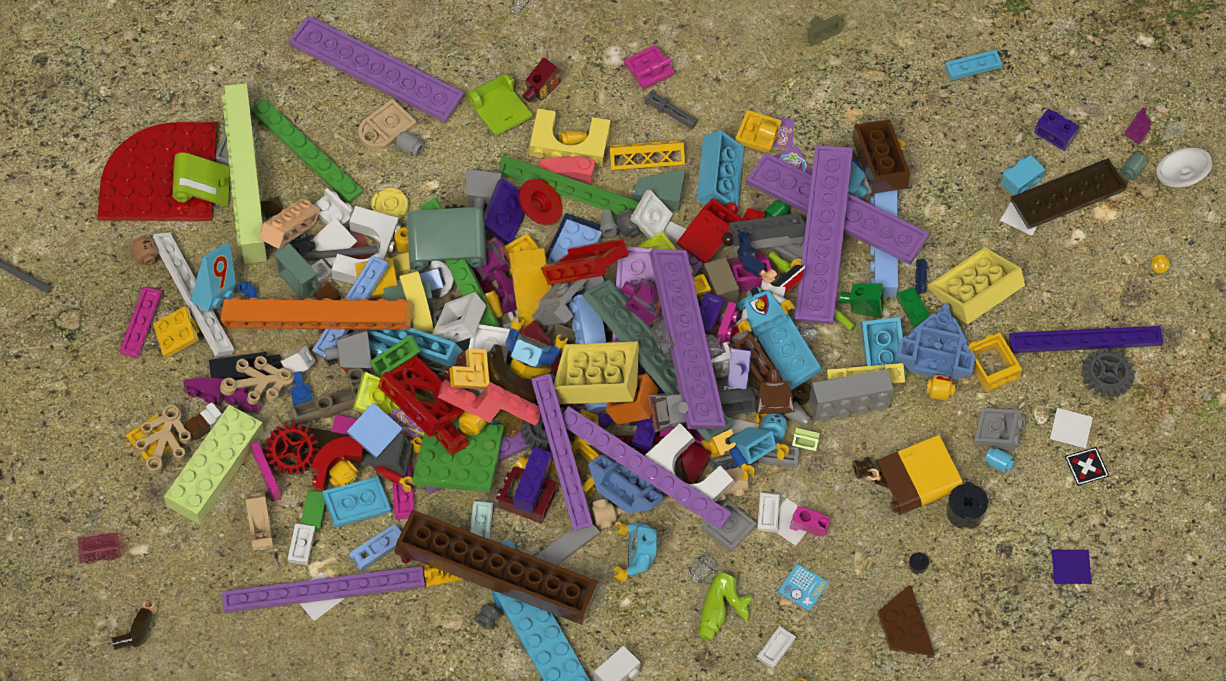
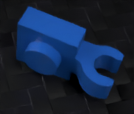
M301 371L293 372L295 387H290L294 406L312 400L309 384L303 385Z

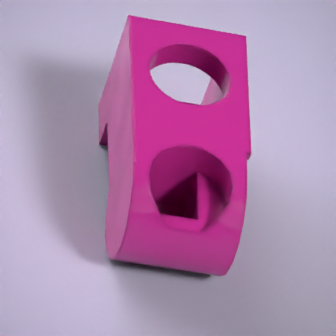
M797 506L789 529L795 531L800 529L816 536L827 535L830 518L819 512Z

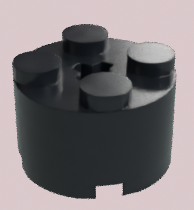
M971 482L955 487L949 495L946 506L948 520L954 526L961 529L962 527L973 529L979 526L985 517L989 502L985 492Z

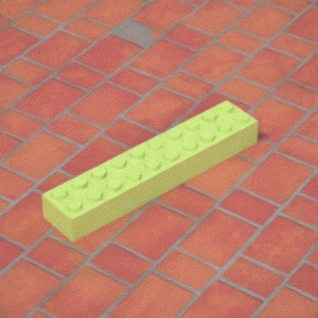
M247 83L226 85L225 93H222L239 257H243L244 264L267 261L265 242L260 240L262 233L260 229L263 221Z

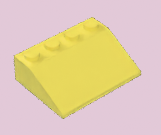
M986 247L928 284V288L943 304L948 303L949 311L966 324L971 323L1025 286L1021 268Z
M638 341L564 345L554 381V389L559 404L633 402L637 388Z

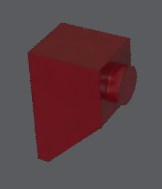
M693 443L679 456L681 458L680 467L687 484L698 483L711 457L710 451Z

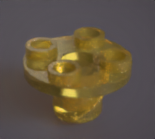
M500 409L492 420L501 423L505 427L504 436L513 438L517 429L515 427L516 422H520L522 419Z

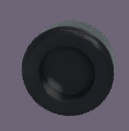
M914 553L910 557L909 568L911 571L923 573L928 569L929 559L925 554Z

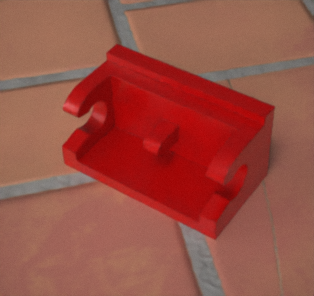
M439 414L436 416L437 419L442 417ZM452 423L440 429L434 435L451 455L470 445L469 441L465 439L466 436L461 434Z

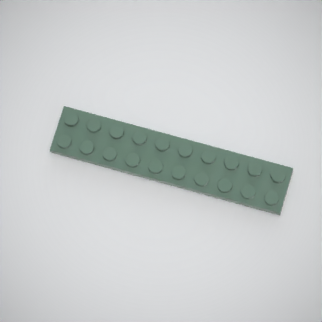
M607 280L586 291L583 295L585 300L621 342L638 341V362L665 393L680 394L670 349L649 325L626 308L627 299L610 280ZM724 412L726 426L723 429H697L707 442L723 431L729 430L734 425Z

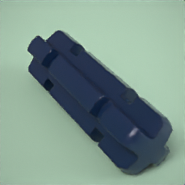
M925 259L916 260L915 283L917 284H915V290L917 294L926 292L927 270L925 269H927V261Z

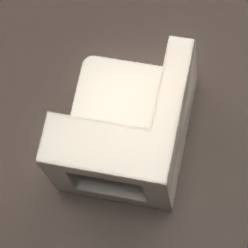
M306 345L289 353L281 361L284 368L289 369L292 373L303 372L316 362Z

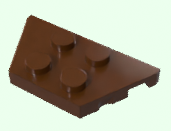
M908 586L878 611V617L888 647L891 651H904L912 655L917 653L927 655V658H934L935 654L912 587Z

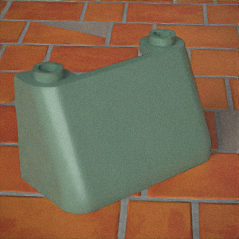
M467 207L417 210L407 214L410 270L421 271L428 266L429 261L466 259L467 263L472 267L486 265V235L482 209Z

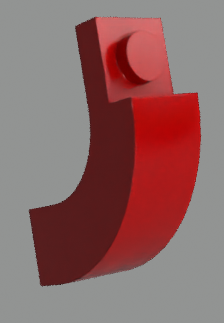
M351 436L335 439L323 446L316 454L311 465L312 473L317 474L314 475L312 487H315V491H325L329 470L340 460L363 463L365 448Z

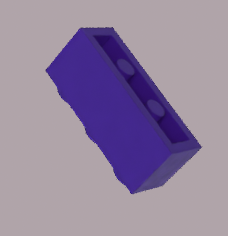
M533 447L514 495L513 508L533 513L552 464L551 452Z

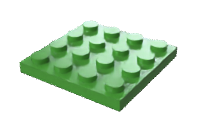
M452 422V425L461 434L466 436L465 439L470 444L454 455H451L434 436L429 437L424 432L413 476L414 486L491 492L505 431L504 425L487 423L478 435L469 436L461 431L459 422Z

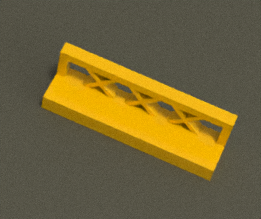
M682 140L608 145L611 170L685 165L684 142ZM680 150V160L672 161L668 157L672 151ZM654 152H660L664 156L659 162H653L649 158ZM636 153H641L645 157L641 163H635L631 158ZM622 154L627 158L622 165H615L614 155Z

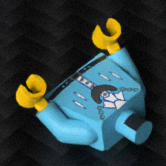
M621 522L615 523L616 526L620 527L619 531H615L616 534L626 536L629 532L628 567L626 570L619 566L615 567L613 571L618 574L614 578L625 581L628 575L633 576L647 572L656 556L657 531L656 529H651L646 523H629V525Z

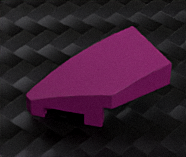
M1144 107L1138 112L1124 136L1138 144L1148 134L1151 124L1150 119H1147Z

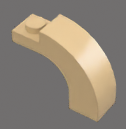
M265 491L245 494L253 551L273 548Z

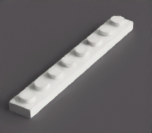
M171 233L154 234L151 239L215 357L232 355L234 348L213 310L207 313L190 301L196 279Z

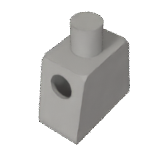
M466 169L467 204L480 208L484 212V207H487L498 180L502 178V173Z
M359 330L335 338L336 347L325 348L326 359H337L340 367L372 368L368 332L366 330Z

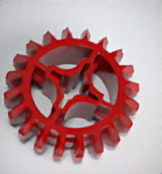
M291 422V428H288L287 423H283L284 430L276 426L278 433L270 432L274 436L273 440L270 438L266 439L267 442L271 443V446L267 445L265 449H271V452L265 455L266 457H273L269 464L276 462L277 464L274 466V469L277 470L281 466L282 474L285 473L286 469H288V475H292L293 469H295L296 474H300V467L307 471L305 464L307 463L311 466L312 462L309 459L310 457L315 458V455H312V451H318V448H312V445L318 443L317 440H310L315 436L314 433L307 435L306 433L309 431V428L306 427L302 431L301 423H299L297 429L295 428V422ZM296 432L302 435L303 438L292 442L286 433ZM281 437L284 448L276 455V443ZM307 442V454L302 460L299 449ZM288 443L297 445L295 454L286 452ZM292 456L297 464L287 465L282 463L280 459Z

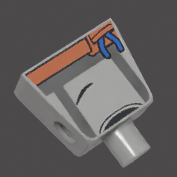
M661 393L649 395L654 432L672 430L678 424L686 422L684 413L688 411V405L686 402H682L681 394Z

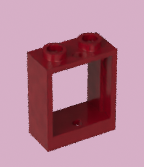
M513 466L511 473L507 472L505 476L504 488H500L497 493L498 508L542 524L557 492V482L549 479L545 480L542 489H545V492L537 509L534 508L532 514L513 508V500L507 498L515 479L521 480L524 470Z

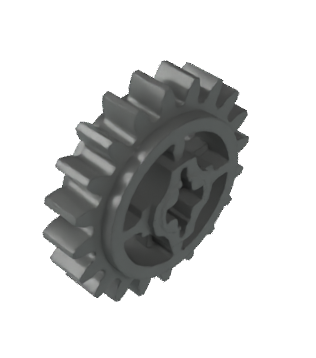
M1105 348L1104 353L1097 349L1096 354L1091 352L1090 356L1085 358L1081 368L1083 370L1081 376L1085 377L1083 384L1089 383L1088 390L1095 389L1094 395L1101 392V398L1105 394H1108L1109 399H1111L1113 394L1119 398L1120 392L1125 395L1127 389H1131L1135 379V370L1132 369L1133 363H1127L1129 357L1122 358L1123 352L1116 355L1115 349L1111 353H1109L1107 348ZM1094 367H1096V368L1098 369V370H1097V373H1098V376H1097V377H1096V375H1095V373H1094V369H1093ZM1119 370L1121 371L1122 376H1123V379H1122V380H1120V379L1118 378V377H1119V373H1118Z

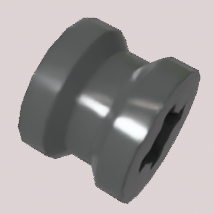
M484 604L481 607V612L475 615L474 620L481 627L490 630L493 626V621L499 618V613L491 606Z

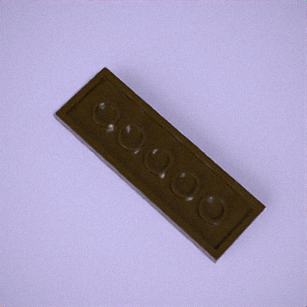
M1109 158L1014 195L1010 201L1027 229H1031L1126 190V185Z

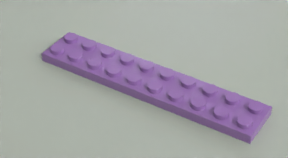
M310 16L306 17L289 40V46L444 123L447 122L464 97V92Z
M815 145L801 265L805 266L802 280L799 282L795 314L796 322L834 324L853 148Z
M765 152L747 178L746 184L808 213L812 175ZM848 193L844 232L911 265L928 239L929 233Z
M652 249L649 255L678 387L682 395V402H686L688 405V411L684 413L688 429H723L726 426L687 251Z

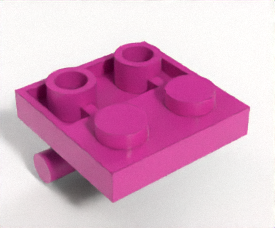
M656 45L624 60L625 66L642 90L674 75V70L670 66V63H672L670 56L664 57Z
M730 301L722 323L719 322L722 316L721 312L715 325L718 324L720 326L719 331L706 338L710 342L713 341L714 337L717 338V343L720 340L718 353H722L723 343L727 342L728 346H730L731 334L734 332L737 323L738 311H736V303Z

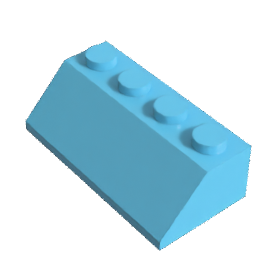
M721 130L703 136L697 200L706 205L713 198L724 206L729 202H733L738 206L744 146Z

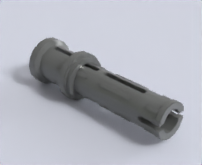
M655 90L649 92L644 101L646 105L650 104L659 113L664 112L691 130L696 126L698 120L669 103L668 98L659 96Z

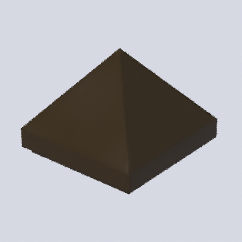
M279 196L261 201L266 218L277 215L283 210Z

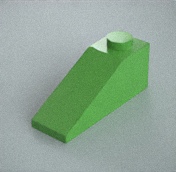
M411 334L371 360L370 363L380 378L381 374L386 371L390 372L412 360L421 351Z

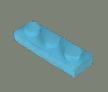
M992 50L945 62L944 67L952 81L1002 68V62L997 50Z

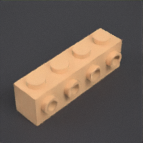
M305 199L292 203L288 208L283 209L279 214L274 215L270 220L262 224L260 240L278 249L282 248L316 224L320 208Z

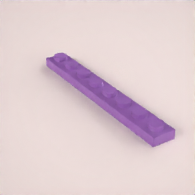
M551 374L533 378L531 381L573 531L593 526Z

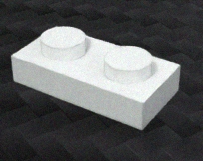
M295 523L288 563L308 565L315 526Z

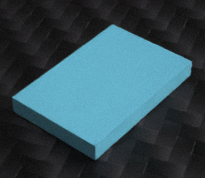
M379 476L322 491V496L334 528L391 513V507Z

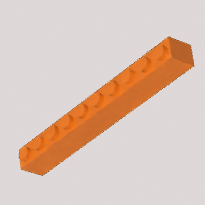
M240 298L224 299L220 321L226 328L410 330L413 308L404 299H396V301L359 299L358 301L346 298L340 300L328 298L322 300L305 298L304 300L286 298L285 300L249 298V300H242Z

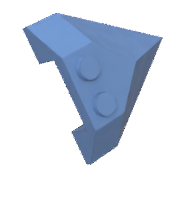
M948 303L944 304L937 313H933L913 329V332L907 337H903L900 340L896 358L912 373L933 377L935 374L949 376L952 380L972 375L975 356L970 351L967 340L955 317L953 318L950 313Z
M599 455L589 462L588 466L597 491L627 513L652 510L662 502L661 490L612 458H608L606 455Z

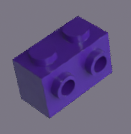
M1048 108L1036 123L1034 133L1065 152L1077 137L1079 126L1065 119L1058 112Z

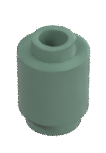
M1138 152L1130 155L1121 168L1122 175L1128 180L1137 179L1146 166L1147 160L1145 156Z

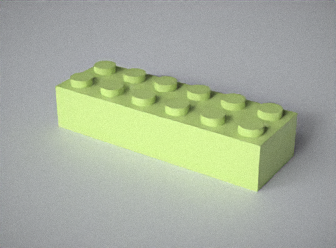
M229 405L165 494L166 507L200 525L252 451L251 445L258 442L264 434L262 422Z

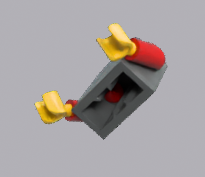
M398 434L377 458L370 453L365 454L364 462L366 465H371L379 476L396 484L401 483L403 490L410 492L411 486L406 484L413 485V478L409 476L402 478L401 476L406 474L411 450L416 453L420 452L422 438L415 437L411 440L410 437L404 434Z

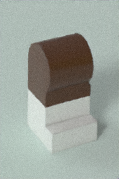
M211 402L204 411L196 415V417L189 419L185 423L184 428L190 432L194 440H197L211 431L222 414Z

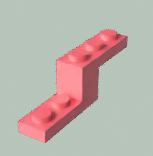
M444 380L438 398L489 423L500 409L533 425H536L540 419L539 406L491 382L482 394L477 396L463 388L451 387V382Z

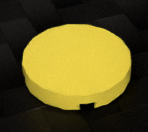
M384 188L372 198V211L397 217L399 220L405 217L408 212V199L399 189Z

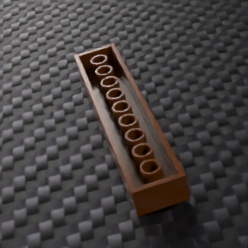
M415 510L411 511L396 542L397 554L580 625H583L598 588L597 580Z

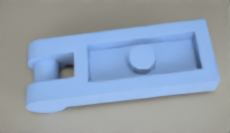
M393 524L349 554L350 558L357 562V567L360 571L366 570L371 564L396 549V542L401 531L396 524ZM364 553L368 555L365 559L362 557Z

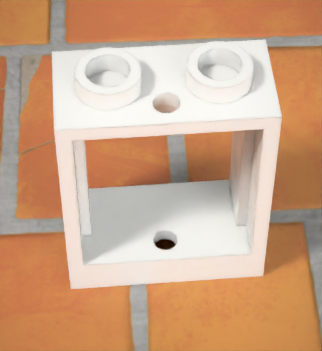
M475 292L445 303L433 335L455 343L473 337L485 310V303Z

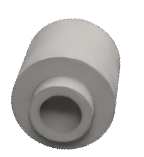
M408 131L399 133L396 138V146L411 156L417 157L424 148L422 141Z

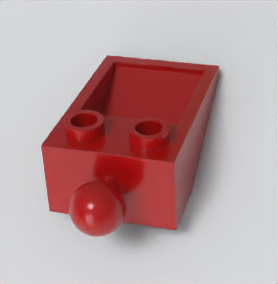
M712 198L700 210L678 239L676 245L686 250L702 263L710 262L725 246L722 243V236L728 232L729 223L742 221V218L737 215L738 206L733 202H729L724 206Z

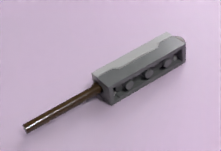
M799 213L729 223L728 232L722 236V243L725 246H730L733 252H737L739 248L738 234L740 232H745V236L746 232L750 233V243L754 249L802 243L806 224Z

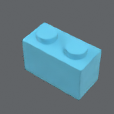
M1029 155L1027 158H1021L1014 167H1009L1003 172L1001 184L1014 196L1029 190L1043 180L1046 169L1032 155Z

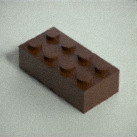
M890 119L854 124L852 140L871 193L908 189L910 171Z

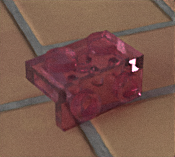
M118 532L78 538V555L81 563L91 564L98 560L111 561L121 557Z

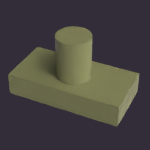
M837 14L825 21L818 16L814 17L811 20L813 27L807 29L808 43L814 46L842 32L841 17Z

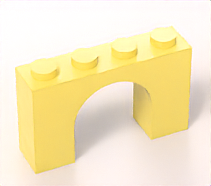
M538 109L530 142V155L536 158L579 156L595 159V167H603L611 120L592 117L588 137L580 144L565 145L560 143L553 135L556 111Z

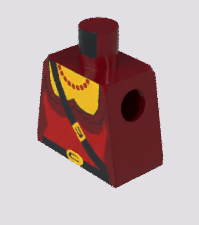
M543 57L525 80L527 90L522 95L523 98L528 102H531L535 97L541 101L544 100L561 83L558 67Z

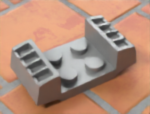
M603 277L554 284L539 300V306L532 315V318L541 326L566 323L573 317V314L566 306L573 299L572 296L585 293L603 283Z

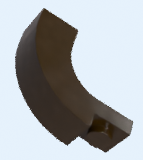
M494 344L491 350L487 352L489 382L533 403L536 395L531 379L514 374L505 364L502 346Z

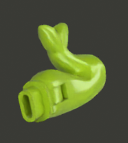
M722 572L715 575L705 597L699 623V637L713 641L715 634L719 633V629L722 627L726 616L724 596L745 621H748L749 611L747 606L751 603L753 595L739 597L736 591L737 580L734 577Z

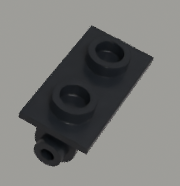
M308 233L301 234L297 239L289 242L294 249L298 248L300 255L316 249L315 242L310 241L313 235L308 236Z

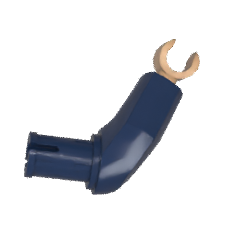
M740 232L738 234L739 248L737 254L744 270L757 278L762 276L765 283H771L775 280L774 277L777 276V273L773 269L767 272L764 271L765 265L755 257V250L750 243V233L746 232L745 236V232Z

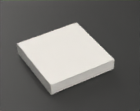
M646 190L630 220L637 224L645 236L650 239L664 231L673 213L651 190Z

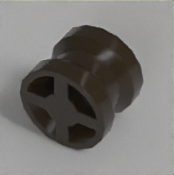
M807 382L800 384L792 390L794 398H792L793 402L796 401L799 405H804L809 401L811 387Z
M865 457L861 461L854 460L852 462L853 471L857 479H861L865 475L873 476L872 472L867 471L873 468L869 457Z

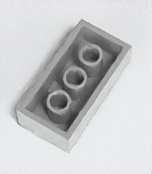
M888 369L812 383L809 403L814 421H827L833 417L843 418L855 413L864 414L871 410L881 411L889 407L893 386Z

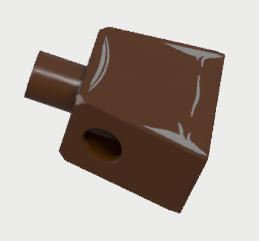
M768 370V382L759 383L756 415L794 413L795 409L789 382L780 381L779 370Z

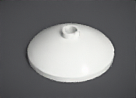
M1200 148L1176 150L1164 157L1158 164V179L1164 185L1174 188L1192 186L1203 180L1211 171V156Z

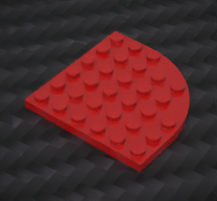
M169 122L158 124L133 134L121 143L112 153L103 169L99 191L98 221H212L213 202L194 196L186 202H178L172 195L174 157L176 154L188 153L215 162L217 122Z

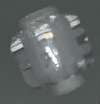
M709 555L698 556L689 567L690 578L697 585L709 584L718 573L717 562Z

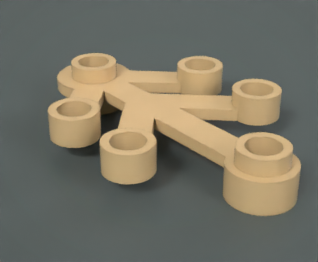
M258 356L255 359L254 366L259 370H265L271 375L266 376L249 367L245 359H240L237 361L236 370L244 372L253 378L242 380L226 378L221 383L220 391L224 395L230 396L235 393L237 388L256 386L254 391L249 392L247 397L248 403L254 405L258 403L260 395L269 383H275L273 388H269L265 395L268 401L273 402L277 399L281 388L287 387L293 382L294 375L289 369H277L269 365L266 358Z
M174 405L166 406L162 411V416L150 422H144L141 425V431L144 435L150 436L139 439L135 443L136 450L142 453L148 449L149 445L158 441L154 456L146 461L147 470L152 474H157L162 470L161 458L167 442L173 450L174 458L177 461L183 460L186 456L185 450L179 446L170 432L172 425L178 431L181 443L187 444L191 441L190 432L184 428L180 421L181 411ZM164 424L162 430L152 434L153 428ZM150 427V430L146 431L144 428ZM188 435V438L183 439L182 436ZM140 444H144V445H145V446L142 447V448L138 447ZM178 452L183 453L181 456L176 455ZM153 465H157V466H158V467L155 468V469H152V468H151Z

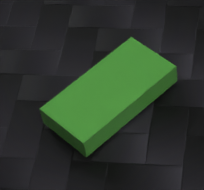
M307 491L300 523L315 526V531H320L326 505L322 492Z

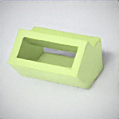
M796 428L792 446L816 451L820 433Z

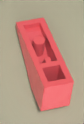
M579 156L540 159L539 168L592 185L595 173V159Z

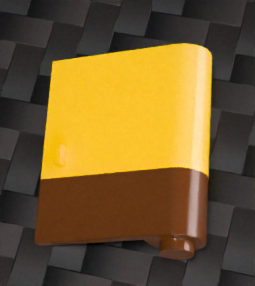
M940 435L876 460L893 495L890 507L893 513H897L899 516L949 496L955 487L963 484Z

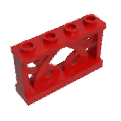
M623 239L571 247L567 249L568 253L555 263L544 265L541 269L548 285L600 277L607 273L605 269L621 258H627L629 252Z
M417 356L396 369L381 374L378 388L429 437L434 436L437 431L459 419L465 412V410L438 398L443 381ZM411 371V379H408L407 373ZM415 388L431 391L434 404L418 401L414 397ZM449 408L452 410V412H444V411H442V410H449ZM437 414L442 416L440 419L436 418Z

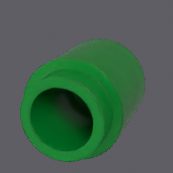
M775 200L763 211L765 213L764 218L787 215L790 207L787 203Z

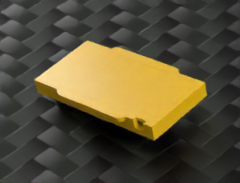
M544 248L509 253L519 323L524 319L522 329L534 321L532 315L539 306V300L552 287V285H548L541 267L546 265Z

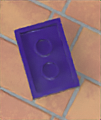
M504 178L498 180L484 212L485 230L500 239L505 245H508L514 239L524 211L519 202V190Z

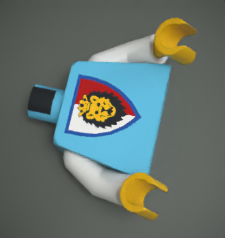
M755 287L749 292L751 298L745 301L746 308L743 309L741 322L738 323L739 331L743 334L746 330H749V332L753 330L755 336L788 321L787 311L795 309L791 300H787L777 294L772 295L770 291L762 293L759 287Z

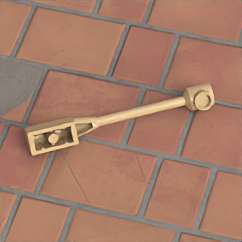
M737 467L725 470L734 480L735 484L715 502L726 500V495L733 494L734 498L745 495L744 491L748 490V481L742 478V468ZM710 474L705 475L703 477V480H705ZM668 495L662 496L663 500L658 505L675 502L676 500ZM608 499L593 502V507H591L594 523L596 526L600 525L601 529L612 527V522L616 521L618 515L627 513L619 507H615L611 502L609 503Z

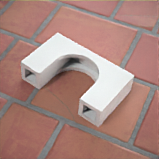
M355 206L350 219V231L374 238L380 245L379 252L374 256L382 260L389 259V252L392 253L395 247V232L401 228L399 226V218ZM337 254L331 269L332 279L354 284L357 280L355 264L368 262L370 258L355 259Z
M680 423L645 456L676 476L675 462L677 458L695 439ZM719 466L704 481L688 485L715 502L735 482Z

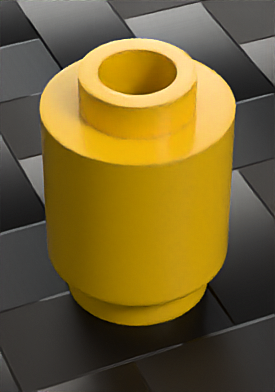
M405 227L395 232L396 249L403 254L409 252L408 231Z

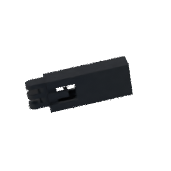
M267 352L211 359L209 360L211 378H232L234 380L253 378L244 372L237 371L236 364L238 360L245 359L248 362V366L252 367L258 356L266 358L269 365L281 369V355L267 356ZM255 368V370L261 372L262 374H264V375H266V376H267V375H271L270 373L266 372V371L263 370V369H262V370H259V369Z

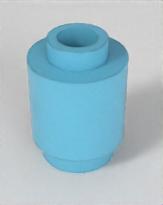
M992 447L984 459L988 466L1004 474L1006 471L1010 472L1015 463L1012 460V455Z

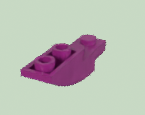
M193 378L184 381L185 392L189 396L199 397L208 404L212 402L220 406L223 400H225L229 405H237L249 413L254 412L259 414L262 408L260 399L257 404L248 403L247 387L237 388L233 395H224L220 391V386L224 379Z

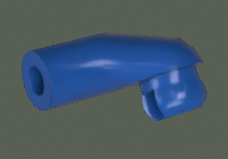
M240 281L237 284V289L246 295L248 300L249 298H258L255 286L245 281Z

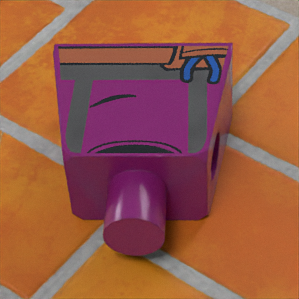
M494 237L486 243V265L474 268L485 280L489 282L496 280L498 285L500 280L507 279L505 273L511 269V263L504 243Z
M641 278L636 286L626 281L620 290L630 296L625 304L626 308L647 325H650L661 309L656 283Z

